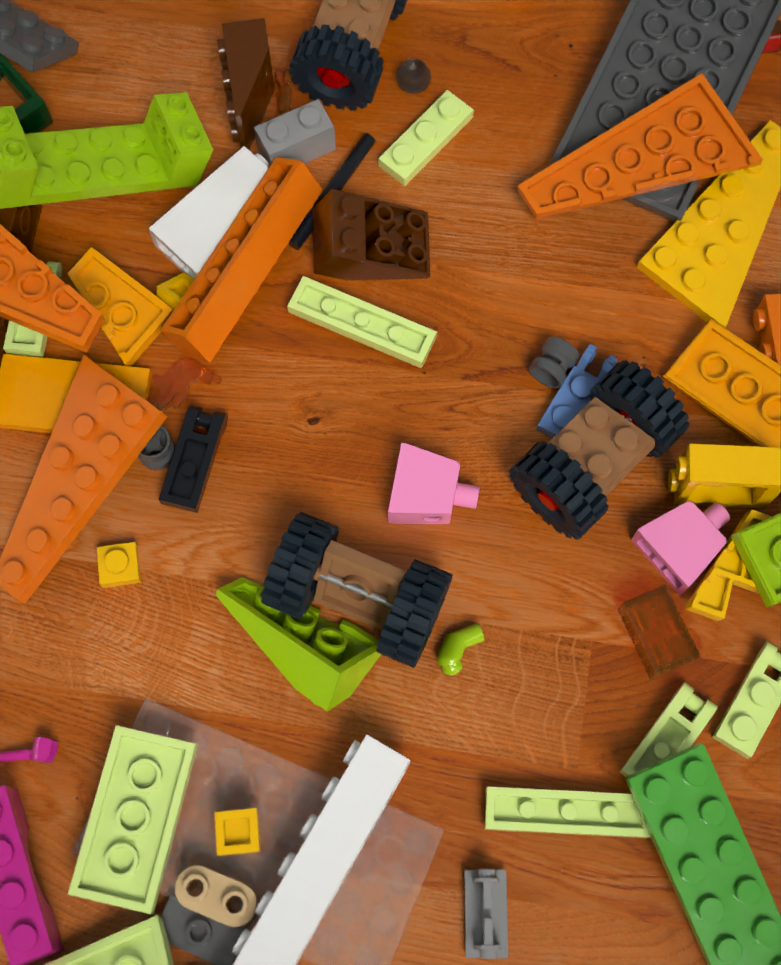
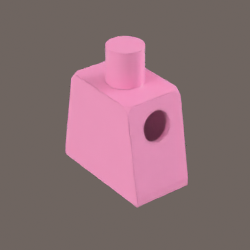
M401 443L388 509V523L450 524L453 505L476 509L480 486L458 483L459 462L406 443Z
M687 501L639 528L631 541L681 596L727 543L726 538L719 529L730 521V515L717 502L702 512L693 502Z

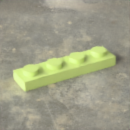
M305 276L302 277L287 305L288 312L421 369L437 338V331Z
M486 787L485 830L651 838L632 794Z

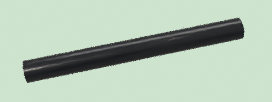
M364 133L292 236L288 243L292 248L300 250L313 231V208L331 189L339 191L343 189L376 141L373 136Z

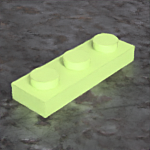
M447 90L378 158V166L403 186H406L473 118L474 110Z

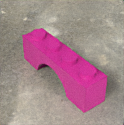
M4 785L0 787V932L9 964L27 965L63 951L64 947L53 909L44 898L34 874L27 842L29 826L19 791Z

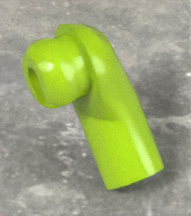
M475 623L451 632L444 637L437 654V664L441 666V670L445 675L452 676L458 674L463 667L460 660L465 648L485 641L480 625Z

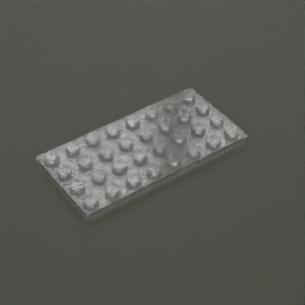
M145 698L131 729L198 745L159 893L177 900L175 884L178 876L189 867L203 866L250 886L257 895L259 905L268 890L275 893L283 877L278 875V871L290 852L297 855L305 839L300 837V833L312 814L320 816L327 803L321 798L331 779ZM387 804L301 958L317 965H390L445 829ZM257 808L261 852L217 856L214 812ZM89 817L71 852L78 856L86 832ZM199 879L193 880L190 883L189 892L191 895L197 897L203 892L204 886ZM239 896L231 897L228 901L229 910L232 913L240 912L243 907L242 899ZM256 914L248 924L236 928L242 931L247 929L252 932L260 916Z

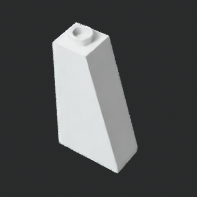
M243 146L149 228L154 246L182 272L195 279L270 167L265 158L258 153L254 155Z

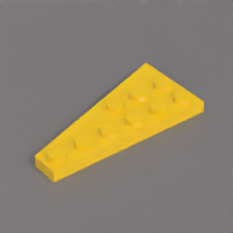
M771 120L751 141L763 159L761 165L719 175L686 210L682 220H677L639 261L637 269L703 320L708 322L712 319L724 328L727 326L781 187V127Z

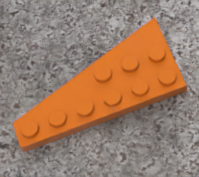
M701 73L518 185L517 191L535 218L540 219L761 165L763 159Z
M0 224V317L87 353L105 320L102 313L69 284L64 283L52 272L50 267L41 259L38 260L27 250L25 245Z
M85 355L82 357L0 558V586L14 599L24 604L30 599L168 417Z

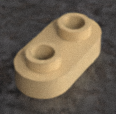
M192 866L185 869L176 880L175 894L177 900L189 910L230 927L244 926L256 915L255 911L258 907L257 895L250 886L203 866ZM199 879L203 883L204 889L199 896L195 897L190 894L189 885L193 880ZM233 896H239L243 901V907L238 913H232L228 908V901Z

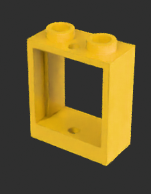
M689 443L682 456L677 457L675 467L669 470L668 491L674 492V504L677 505L691 501L698 506H711L717 502L723 507L766 509L781 493V448Z

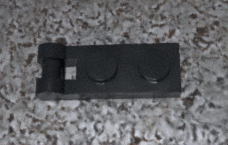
M189 406L159 497L161 504L198 513L219 443L227 426L228 414L218 411L214 414L203 412L202 407ZM199 426L209 428L207 435L196 433V430Z

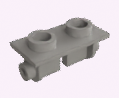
M464 870L466 958H508L506 870Z

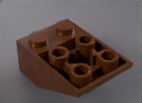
M265 18L222 24L224 39L217 40L233 143L240 142L241 148L245 146L249 151L256 137L254 127L261 124L275 91Z
M331 189L313 208L314 274L342 280L428 279L431 276L428 212Z

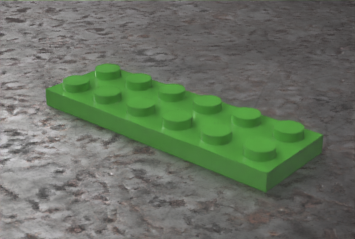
M698 743L625 777L707 965H781V915L704 744Z

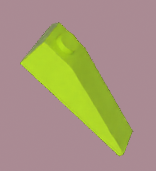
M241 577L218 588L216 597L298 692L310 699L313 704L327 712L353 694L381 656V654L376 652L379 640L353 623L342 620L340 625L319 617L321 610L310 605L303 617L297 619L262 604L261 593L264 586Z

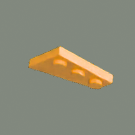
M93 247L67 273L81 296L102 313L105 320L101 328L124 364L131 367L161 333L160 330L174 309Z

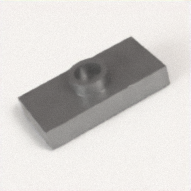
M170 895L160 917L164 921L169 944L215 965L234 964L237 955L232 953V950L243 931L247 929L242 926L230 927L182 906L174 895Z

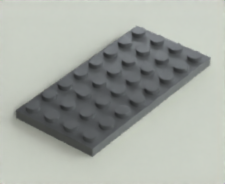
M630 0L550 165L701 73L732 115L781 14V0ZM701 180L623 198V200L674 222L677 220L681 221Z

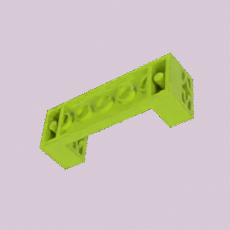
M187 92L154 95L144 123L28 134H24L14 107L2 106L0 107V209L197 186L211 157L213 148Z

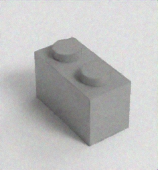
M319 99L254 127L258 151L269 165L272 164L276 157L302 160L305 164L336 150L334 125Z

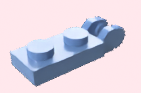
M589 344L577 367L573 366L537 425L536 430L553 439L591 401V389L615 366L618 358L610 355L604 361L601 371L596 378L585 372L588 365L594 360L598 348Z

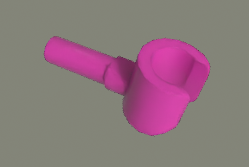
M35 737L32 750L0 752V762L33 760L51 763L56 757L58 742L48 738Z

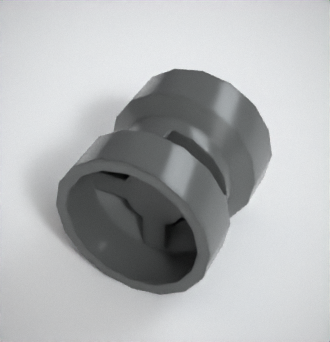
M551 336L547 338L542 346V355L535 358L531 363L529 372L541 384L558 389L567 377L565 372L575 365L580 355L569 342Z
M160 426L138 455L142 465L147 469L156 471L170 466L175 445L164 426Z

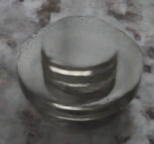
M409 59L397 71V84L407 93H421L430 85L431 72L423 61Z

